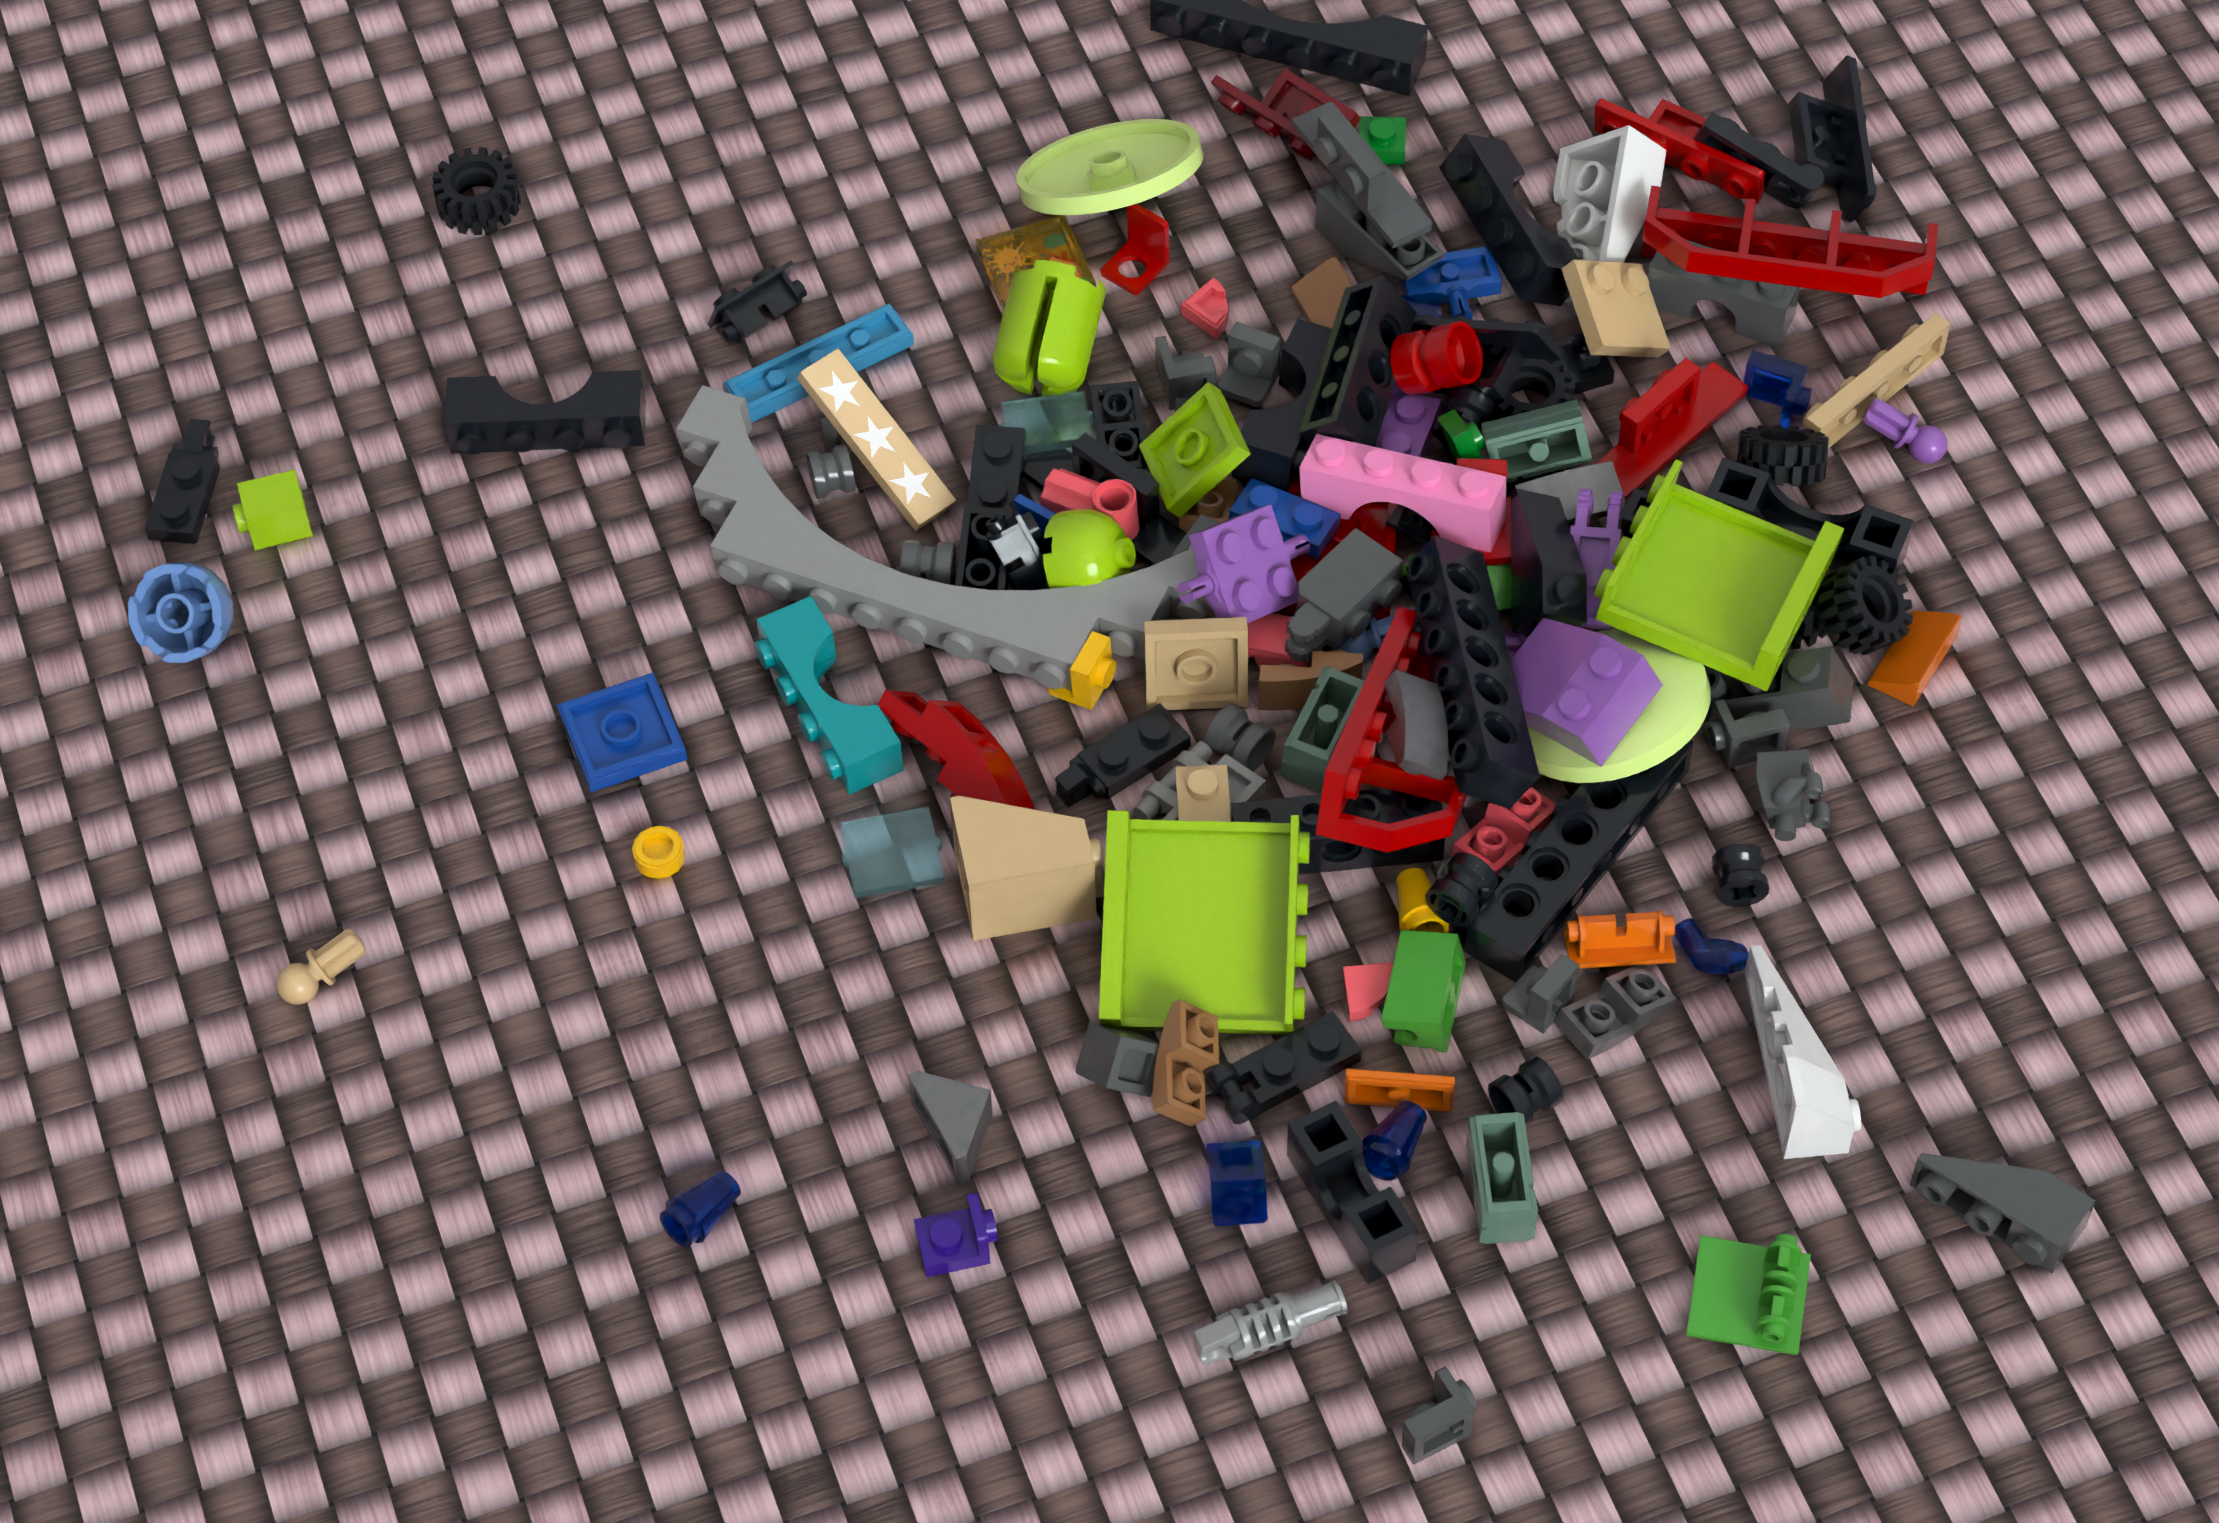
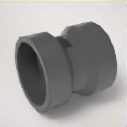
M904 540L900 572L954 585L956 567L955 543L939 542L935 546H925L920 540Z
M1231 703L1226 705L1215 716L1208 727L1204 743L1209 745L1215 753L1220 755L1228 754L1251 771H1255L1272 750L1276 739V732L1263 722L1253 723L1248 719L1246 711Z

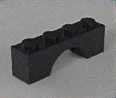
M1464 134L1439 169L1518 298L1522 301L1562 306L1570 293L1561 268L1574 259L1579 260L1578 256L1567 239L1539 224L1518 201L1514 188L1525 175V172L1507 143L1502 140Z
M1297 319L1282 348L1278 385L1289 391L1296 400L1275 409L1250 411L1240 432L1251 454L1232 471L1231 477L1247 482L1253 478L1288 492L1295 476H1300L1299 467L1310 445L1298 432L1332 328Z
M641 370L592 372L586 384L578 392L562 401L550 404H530L513 398L503 390L496 376L447 378L444 425L451 454H479L481 452L506 451L528 452L531 450L556 449L576 450L606 447L620 449L631 446H645L646 396Z
M1722 458L1706 494V497L1813 541L1817 539L1825 521L1844 528L1832 564L1828 570L1829 572L1862 557L1874 556L1877 562L1883 559L1889 563L1887 572L1895 569L1899 573L1907 554L1914 520L1866 504L1858 511L1844 515H1831L1813 511L1788 498L1777 487L1770 473L1726 458Z

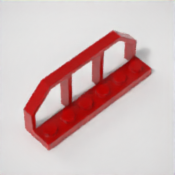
M1651 186L1644 224L1641 256L1654 258L1658 251L1686 272L1874 298H1883L1896 292L1926 295L1928 281L1932 279L1936 257L1938 224L1928 223L1925 243L1840 232L1842 211L1832 210L1829 230L1753 220L1755 199L1746 198L1743 219L1660 208L1658 203L1661 187ZM1686 240L1714 249L1695 247Z
M1398 607L1325 769L1315 835L1387 853L1452 836L1467 798L1466 794L1458 792L1455 777L1445 775L1442 781L1422 774L1412 775L1400 768L1396 762L1374 757L1376 743L1382 742L1385 732L1397 718L1385 688V682L1396 669L1432 682L1427 657L1419 655L1422 635L1421 632L1415 631L1417 623L1415 610ZM1362 783L1448 804L1445 810L1390 824L1342 813L1348 799H1357Z

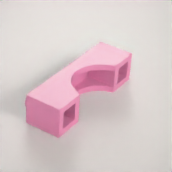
M1316 434L1299 467L1301 498L1341 514L1340 518L1349 520L1357 508L1367 503H1395L1410 508L1422 515L1434 526L1441 538L1465 547L1491 553L1507 518L1506 476L1320 434Z

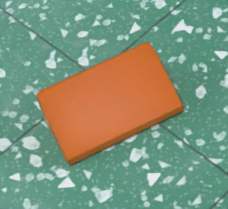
M1913 610L1910 614L1913 616L1912 624L1907 625L1910 631L1906 636L1901 637L1902 640L1891 644L1869 679L1868 686L1914 707L1957 638L1962 616L1955 613Z
M1346 1068L1344 1103L1449 1112L1452 1111L1455 1076Z

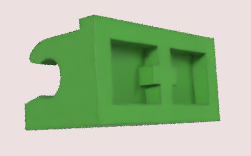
M1401 930L1381 1018L1384 1028L1401 1030L1395 1031L1393 1042L1410 1047L1436 1049L1437 1052L1448 1051L1466 966L1458 934Z

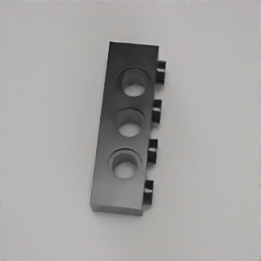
M1384 276L1356 284L1344 290L1298 432L1309 445H1311L1316 434L1376 447L1396 381L1390 364L1392 344L1398 335L1411 332L1417 313Z
M1383 788L1360 791L1356 800H1347L1342 813L1390 824L1443 810V805L1439 801ZM1321 795L1231 803V822L1291 823V815H1299L1300 832H1310L1309 864L1299 863V875L1443 861L1445 838L1387 853L1315 835Z

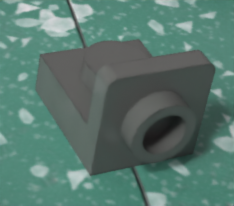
M1236 322L1228 335V367L1217 383V388L1222 391V394L1250 406L1260 407L1279 377L1281 338Z
M1724 699L1713 701L1710 721L1705 723V733L1710 748L1713 751L1719 750L1727 769L1757 761V752L1786 750L1790 722L1783 708L1765 713L1753 712L1742 719L1734 720Z
M1561 954L1549 969L1545 966L1541 968L1536 966L1529 967L1505 994L1502 1006L1544 1034L1553 1024L1559 1010L1568 1006L1575 998L1579 964Z
M1446 1366L1435 1371L1433 1394L1438 1404L1436 1405L1434 1402L1425 1403L1413 1410L1407 1417V1420L1403 1421L1402 1448L1413 1465L1472 1435L1474 1411L1477 1409L1475 1398L1468 1385L1462 1379L1455 1381Z

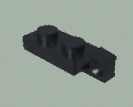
M190 419L184 434V444L174 443L172 452H169L145 526L148 539L192 544L198 542L220 471L218 462L219 451L217 447H213L215 436L212 435L210 430V420Z
M1159 703L1079 752L1078 755L1070 760L1069 768L1055 777L1056 795L1068 808L1092 793L1096 798L1105 795L1109 799L1171 761L1182 751H1187L1191 747V737Z

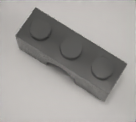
M1686 240L1695 247L1714 249ZM1658 251L1648 271L1649 287L1658 309L1690 318L1697 301L1713 300L1723 304L1733 313L1736 320L1735 334L1780 348L1796 313L1800 287L1686 272Z

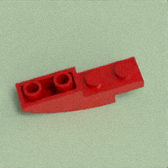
M884 691L877 705L883 713L892 719L890 725L894 730L904 736L919 740L926 746V755L944 765L936 780L952 791L950 797L964 796L1035 810L1026 786L1010 757L990 731L961 703L941 700H929L927 702L915 692Z

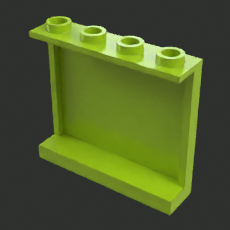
M1676 459L1666 477L1659 474L1656 476L1646 501L1651 504L1649 508L1640 505L1629 530V533L1633 534L1632 539L1625 536L1622 537L1612 560V565H1615L1616 568L1614 571L1605 568L1599 579L1594 596L1602 600L1596 620L1767 691L1832 564L1844 528L1825 521L1815 541L1677 485L1676 482L1683 462Z
M1107 811L1099 1000L1100 1024L1131 1031H1163L1172 1003L1180 999L1218 1016L1219 1033L1288 1035L1294 1031V1019L1304 1020L1305 988L1295 987L1296 967H1306L1307 935H1297V915H1308V883H1298L1299 863L1309 864L1310 832H1300L1299 815H1291V823L1140 820L1130 819L1129 811Z

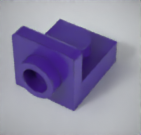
M977 1192L966 1194L968 1208L914 1219L915 1232L926 1277L991 1264L989 1243L998 1241L997 1229L992 1209H981Z

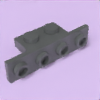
M1328 102L1292 119V127L1392 248L1431 231V219L1334 103Z

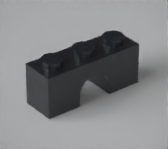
M1337 1101L1288 1123L1287 1156L1367 1284L1416 1261L1419 1229L1391 1186L1382 1191H1379L1375 1186L1364 1162L1363 1142Z

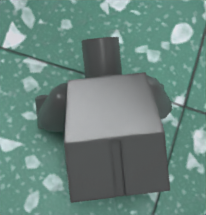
M1809 749L1757 752L1756 780L1770 829H1775V838L1780 841L1794 840L1796 838V828L1805 827L1806 823L1809 822L1816 828L1824 829L1830 827L1831 813L1828 804L1825 802L1810 804L1809 798L1819 799L1823 797L1822 779L1814 770Z

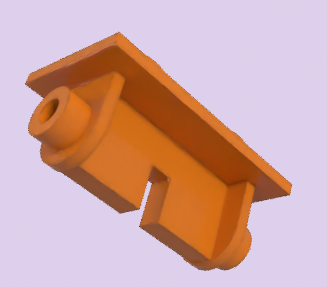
M1662 910L1625 914L1624 927H1616L1615 914L1577 915L1576 920L1566 921V930H1563L1567 956L1579 964V968L1676 963L1671 936L1675 935L1674 916L1664 915Z

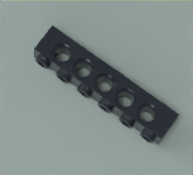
M1434 535L1420 552L1413 555L1406 567V572L1432 682L1438 684L1445 708L1448 750L1458 792L1510 809L1539 779L1540 774L1484 554Z
M1690 740L1663 762L1638 774L1611 781L1579 783L1580 787L1572 796L1565 794L1555 806L1549 825L1543 832L1537 829L1531 834L1522 850V858L1514 867L1511 865L1505 866L1497 877L1498 884L1485 903L1478 902V913L1468 926L1463 927L1466 929L1464 952L1516 983L1537 960L1565 925L1566 921L1570 919L1689 771L1693 741ZM1599 806H1605V807H1609V808H1611V809H1607V810H1606V809H1601V808H1598V807H1599ZM1576 841L1582 843V845H1574L1569 842ZM1539 877H1550L1554 880L1545 881L1540 879ZM1515 912H1516V913L1524 914L1525 916H1524V917H1515V916L1510 915L1509 913H1515Z

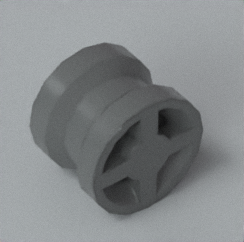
M845 443L835 445L829 452L821 453L816 449L806 451L809 474L817 499L827 497L830 491L841 489L845 493L856 491L853 468Z

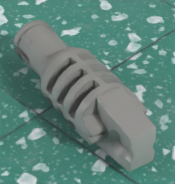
M1336 1280L1294 1296L1279 1292L1273 1294L1272 1298L1268 1299L1265 1297L1258 1300V1303L1243 1305L1242 1309L1238 1310V1308L1229 1310L1215 1317V1322L1195 1330L1193 1336L1195 1349L1203 1365L1228 1358H1233L1234 1361L1253 1356L1254 1352H1264L1269 1350L1271 1346L1278 1347L1283 1345L1287 1340L1289 1342L1297 1340L1303 1334L1304 1328L1327 1319L1348 1314L1346 1300Z

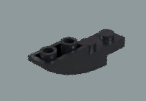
M976 425L967 506H964L955 586L987 590L1008 589L1010 579L1008 571L1012 568V562L1005 566L1003 565L992 543L986 537V533L989 530L985 524L997 515L1002 514L1005 519L1014 515L1009 503L1018 494L1022 495L1021 478L1026 442L1025 428Z

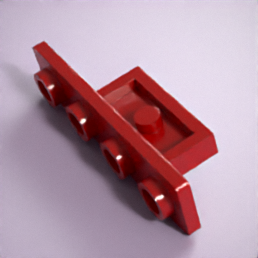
M1599 99L1594 108V130L1597 133L1604 134L1630 125L1666 149L1665 163L1683 171L1688 177L1695 180H1704L1722 188L1729 195L1737 199H1755V204H1758L1762 199L1765 172L1762 169L1693 139L1707 118L1664 99L1660 101L1649 119L1604 99Z
M1685 358L1672 370L1666 369L1662 371L1655 379L1652 387L1640 398L1633 397L1625 404L1619 415L1621 425L1618 444L1595 464L1613 462L1625 501H1627L1635 488L1641 489L1747 395V384L1714 362L1708 364L1701 371L1698 365Z

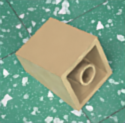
M964 796L950 797L954 853L973 941L1097 919L1096 898L1104 897V886L1100 869H1103V858L1099 839H1089L1084 819Z

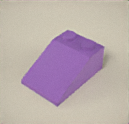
M1544 617L1511 659L1527 726L1600 767L1603 766L1663 686L1642 654L1602 633Z

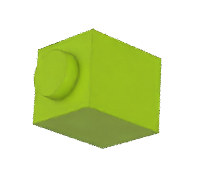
M295 469L237 483L241 503L232 505L240 534L250 533L255 550L313 536Z

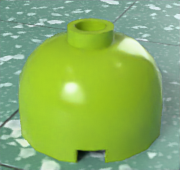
M1092 509L1060 511L1050 518L1045 528L1044 538L1052 537V553L1043 554V564L1050 589L1098 584L1104 580L1131 573V567L1134 566L1136 560L1134 544L1130 538H1127L1124 530L1111 516Z

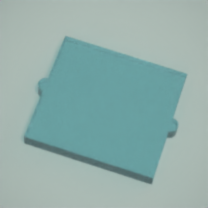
M1084 391L1060 396L1050 395L1001 402L1003 423L999 424V426L1025 428L1026 442L1024 454L1072 448V443L1084 433L1092 437L1090 424L1094 422L1093 412L1087 410Z
M929 807L840 822L846 851L842 856V862L844 867H849L855 898L945 883L939 851L942 849V840L935 837Z

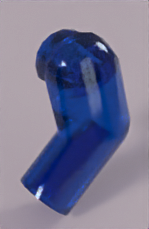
M1692 918L1683 920L1675 926L1674 937L1696 970L1703 973L1733 974L1736 971H1742L1746 967L1749 952L1743 944L1725 939L1706 938Z

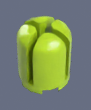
M1035 260L1033 269L1021 270L1019 272L1016 265L992 356L995 372L1000 379L1016 391L1032 395L1037 376L1038 381L1043 383L1042 397L1057 398L1075 393L1085 380L1107 289L1101 280H1099L1098 287L1096 288L1088 281L1075 276L1076 266L1057 261Z

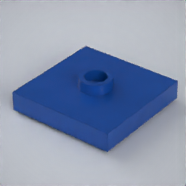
M654 673L557 704L559 716L590 792L688 760L685 746Z

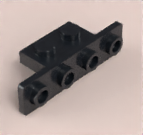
M1847 55L1823 81L1825 101L1798 92L1788 105L1796 163L1801 166L1805 164L1818 166L1824 174V182L1837 186L1840 211H1842L1841 218L1851 223L1864 209L1872 204L1876 196L1877 187L1874 182L1871 149L1867 135L1866 115L1863 108L1856 58Z
M1421 314L1420 317H1415L1411 332L1422 329L1430 331L1432 327L1458 321L1469 324L1476 332L1481 343L1483 368L1480 377L1474 383L1462 386L1474 389L1489 398H1505L1525 358L1559 361L1564 352L1551 337V331L1536 321L1515 323L1505 322L1497 318L1483 321L1470 320L1462 316H1456L1454 319ZM1442 388L1441 390L1433 391V393L1449 394L1451 388Z
M1084 433L1072 443V453L1054 440L1049 439L1023 461L1022 477L1042 491L1045 479L1053 468L1057 470L1062 468L1100 483L1112 479L1124 480L1130 483L1136 490L1140 527L1138 535L1132 542L1135 547L1136 557L1149 566L1170 558L1187 534L1159 514V483L1156 482L1155 478L1148 471L1142 468L1137 469L1121 458L1117 451L1109 444L1100 443L1087 433Z

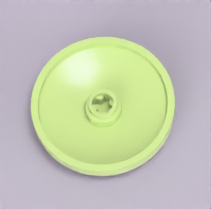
M1140 119L1116 122L1069 135L1040 149L1020 166L1016 174V182L1021 201L1025 206L1034 211L1052 215L1099 213L1143 202L1178 186L1200 167L1203 161V151L1198 132L1185 123L1165 119Z
M1617 628L1598 631V633H1602L1642 654L1663 686L1602 767L1527 726L1539 774L1560 781L1595 783L1628 777L1663 762L1692 739L1706 718L1711 702V690L1704 664Z

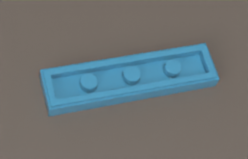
M889 303L723 382V390L726 393L746 398L751 423L809 396L797 380L799 373L837 348L856 372H859L913 346V333Z

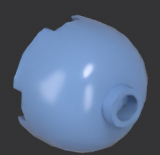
M170 562L147 571L142 576L144 578L138 584L135 595L129 598L128 621L136 641L141 646L146 645L155 655L162 657V660L167 663H187L212 653L228 637L234 620L233 600L226 584L212 570L196 563Z

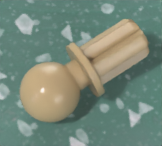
M347 929L317 951L312 948L306 951V956L309 960L308 964L293 963L280 971L276 981L278 994L284 1001L293 1005L309 1002L317 994L320 980L323 979L328 985H333L336 983L335 976L365 955L366 949L363 941L352 929Z

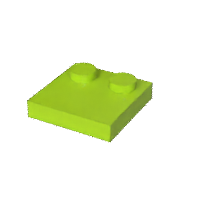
M1209 382L1139 445L1152 476L1159 483V492L1167 510L1179 518L1251 454L1222 391Z

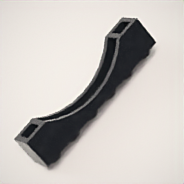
M1150 0L1151 31L1410 96L1426 59L1428 26L1387 15L1363 21L1338 24L1309 23L1286 19L1262 11L1243 0Z

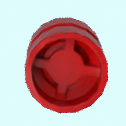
M1458 321L1432 327L1430 331L1422 329L1398 335L1393 341L1390 351V364L1398 386L1406 394L1414 396L1441 390L1442 388L1447 389L1474 383L1481 375L1483 352L1480 340L1474 329L1469 324Z

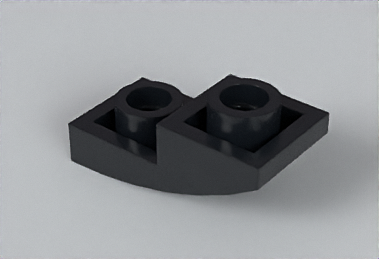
M1128 381L1090 385L1096 440L1112 446L1121 458L1137 469H1149L1139 447L1147 438L1139 382Z

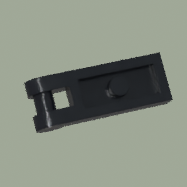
M1713 111L1693 137L1696 141L1762 169L1765 172L1764 192L1791 208L1799 209L1803 207L1824 182V174L1818 166L1814 164L1802 166L1781 154L1780 150L1768 142H1761L1742 130L1735 121L1721 117Z
M1334 1011L1234 1063L1227 1062L1218 1065L1208 1073L1205 1082L1214 1095H1221L1227 1103L1224 1109L1233 1123L1242 1124L1342 1072L1346 1068L1361 1062L1362 1050ZM1250 1081L1256 1090L1252 1092L1244 1091L1241 1085Z

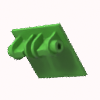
M1789 1234L1776 1235L1774 1242H1771L1768 1247L1700 1235L1686 1336L1798 1355L1811 1254L1801 1253V1248L1797 1245V1239Z

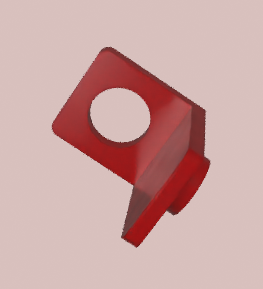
M1134 204L1127 206L1128 242L1101 268V276L1129 293L1138 295L1170 263L1169 224L1165 219L1141 205ZM1131 260L1141 262L1146 267L1145 272L1135 278L1123 276L1118 269L1121 264Z

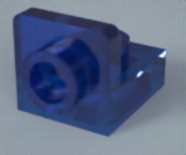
M1261 1140L1207 1144L1213 1224L1215 1226L1265 1223L1268 1219L1267 1193Z

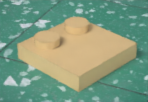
M1574 259L1561 268L1590 355L1659 358L1671 349L1642 264Z
M1247 617L1144 621L1147 711L1159 703L1166 710L1224 708L1231 703L1238 707H1248Z

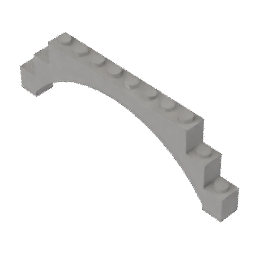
M702 385L676 428L683 457L697 466L704 467L693 486L700 516L705 517L713 524L722 526L711 543L710 549L717 575L734 585L746 584L764 590L769 595L780 600L791 599L800 601L812 596L822 614L834 613L855 620L858 624L868 629L880 628L898 634L906 641L914 644L925 643L944 649L950 655L959 659L971 658L989 664L994 669L1005 674L1017 673L1035 679L1050 689L1062 687L1071 691L1070 668L1092 631L1111 638V648L1114 654L1122 657L1133 656L1145 660L1144 621L1170 620L1172 615L1178 616L1181 619L1216 618L1213 608L1205 596L1193 600L1191 603H1184L1178 597L1192 591L1188 590L1177 593L1178 584L1198 577L1197 562L1192 545L1189 546L1188 550L1150 567L1087 586L1042 590H987L948 585L899 572L870 560L831 538L805 518L781 493L762 466L748 437L753 427L746 398Z

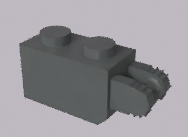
M1357 528L1347 535L1298 582L1295 614L1288 621L1287 627L1289 639H1286L1285 652L1290 656V660L1301 661V663L1303 661L1308 662V659H1312V651H1321L1326 645L1333 650H1337L1350 637L1352 639L1359 637L1368 626L1371 617L1381 607L1385 609L1390 607L1400 595L1403 587L1400 582L1403 560Z

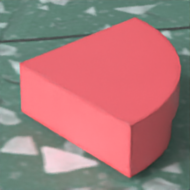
M1213 277L1181 304V315L1214 339L1220 337L1227 326L1229 305L1224 287Z
M1394 962L1343 967L1342 977L1349 1022L1369 1017L1374 1013V1009L1386 1000Z

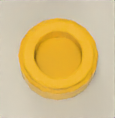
M649 827L640 832L634 839L632 851L635 866L641 874L649 878L661 879L670 877L683 866L685 860L683 840L678 832L670 827Z

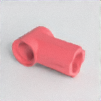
M1053 468L1045 479L1043 492L1040 496L1041 506L1054 513L1074 509L1099 511L1111 516L1131 541L1138 535L1140 527L1136 490L1130 483L1119 479L1100 483L1062 468L1059 470Z

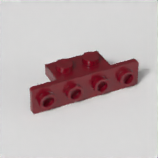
M1286 68L1261 102L1218 75L1211 81V84L1221 95L1217 101L1237 116H1240L1245 111L1255 117L1253 124L1274 139L1279 133L1290 139L1291 141L1288 146L1309 161L1316 155L1292 127L1293 118L1328 102H1332L1354 128L1361 120L1355 111Z

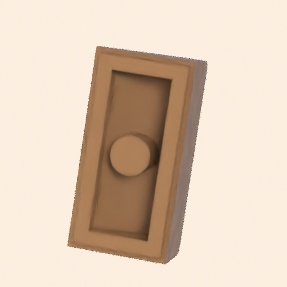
M1335 256L1326 260L1291 286V293L1308 322L1332 328L1344 290L1353 285Z

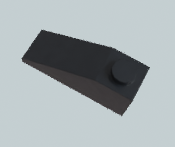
M1517 488L1511 491V632L1530 636L1543 617L1580 627L1587 623V577L1573 535L1570 533L1571 530L1560 498Z

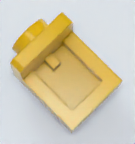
M1092 631L1070 668L1072 691L1062 687L1059 689L1048 688V693L1051 696L1092 710L1103 690L1107 689L1111 684L1116 672L1117 662L1112 658L1111 638Z

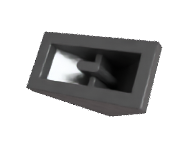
M920 1071L908 1075L911 1103L959 1186L968 1182L993 1117L991 1090Z

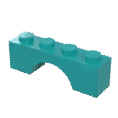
M812 596L756 619L759 640L754 642V648L757 657L765 670L773 668L778 677L775 679L776 686L784 703L787 706L794 704L800 713L797 715V719L806 740L809 743L816 741L821 748L820 759L828 777L831 780L839 778L846 792L850 795L904 771L901 742L878 705L856 706L842 703L829 696L820 687L819 683L823 675L837 660L833 631Z

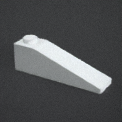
M1630 125L1560 148L1553 187L1554 201L1561 205L1562 219L1557 222V231L1559 236L1568 240L1579 260L1624 263L1645 221L1651 186L1661 187L1667 150ZM1569 295L1565 303L1573 307L1574 305Z
M1750 946L1744 974L1783 1158L1791 1159L1848 1153L1853 1133L1861 1129L1858 1101L1856 1099H1849L1844 1077L1762 946Z

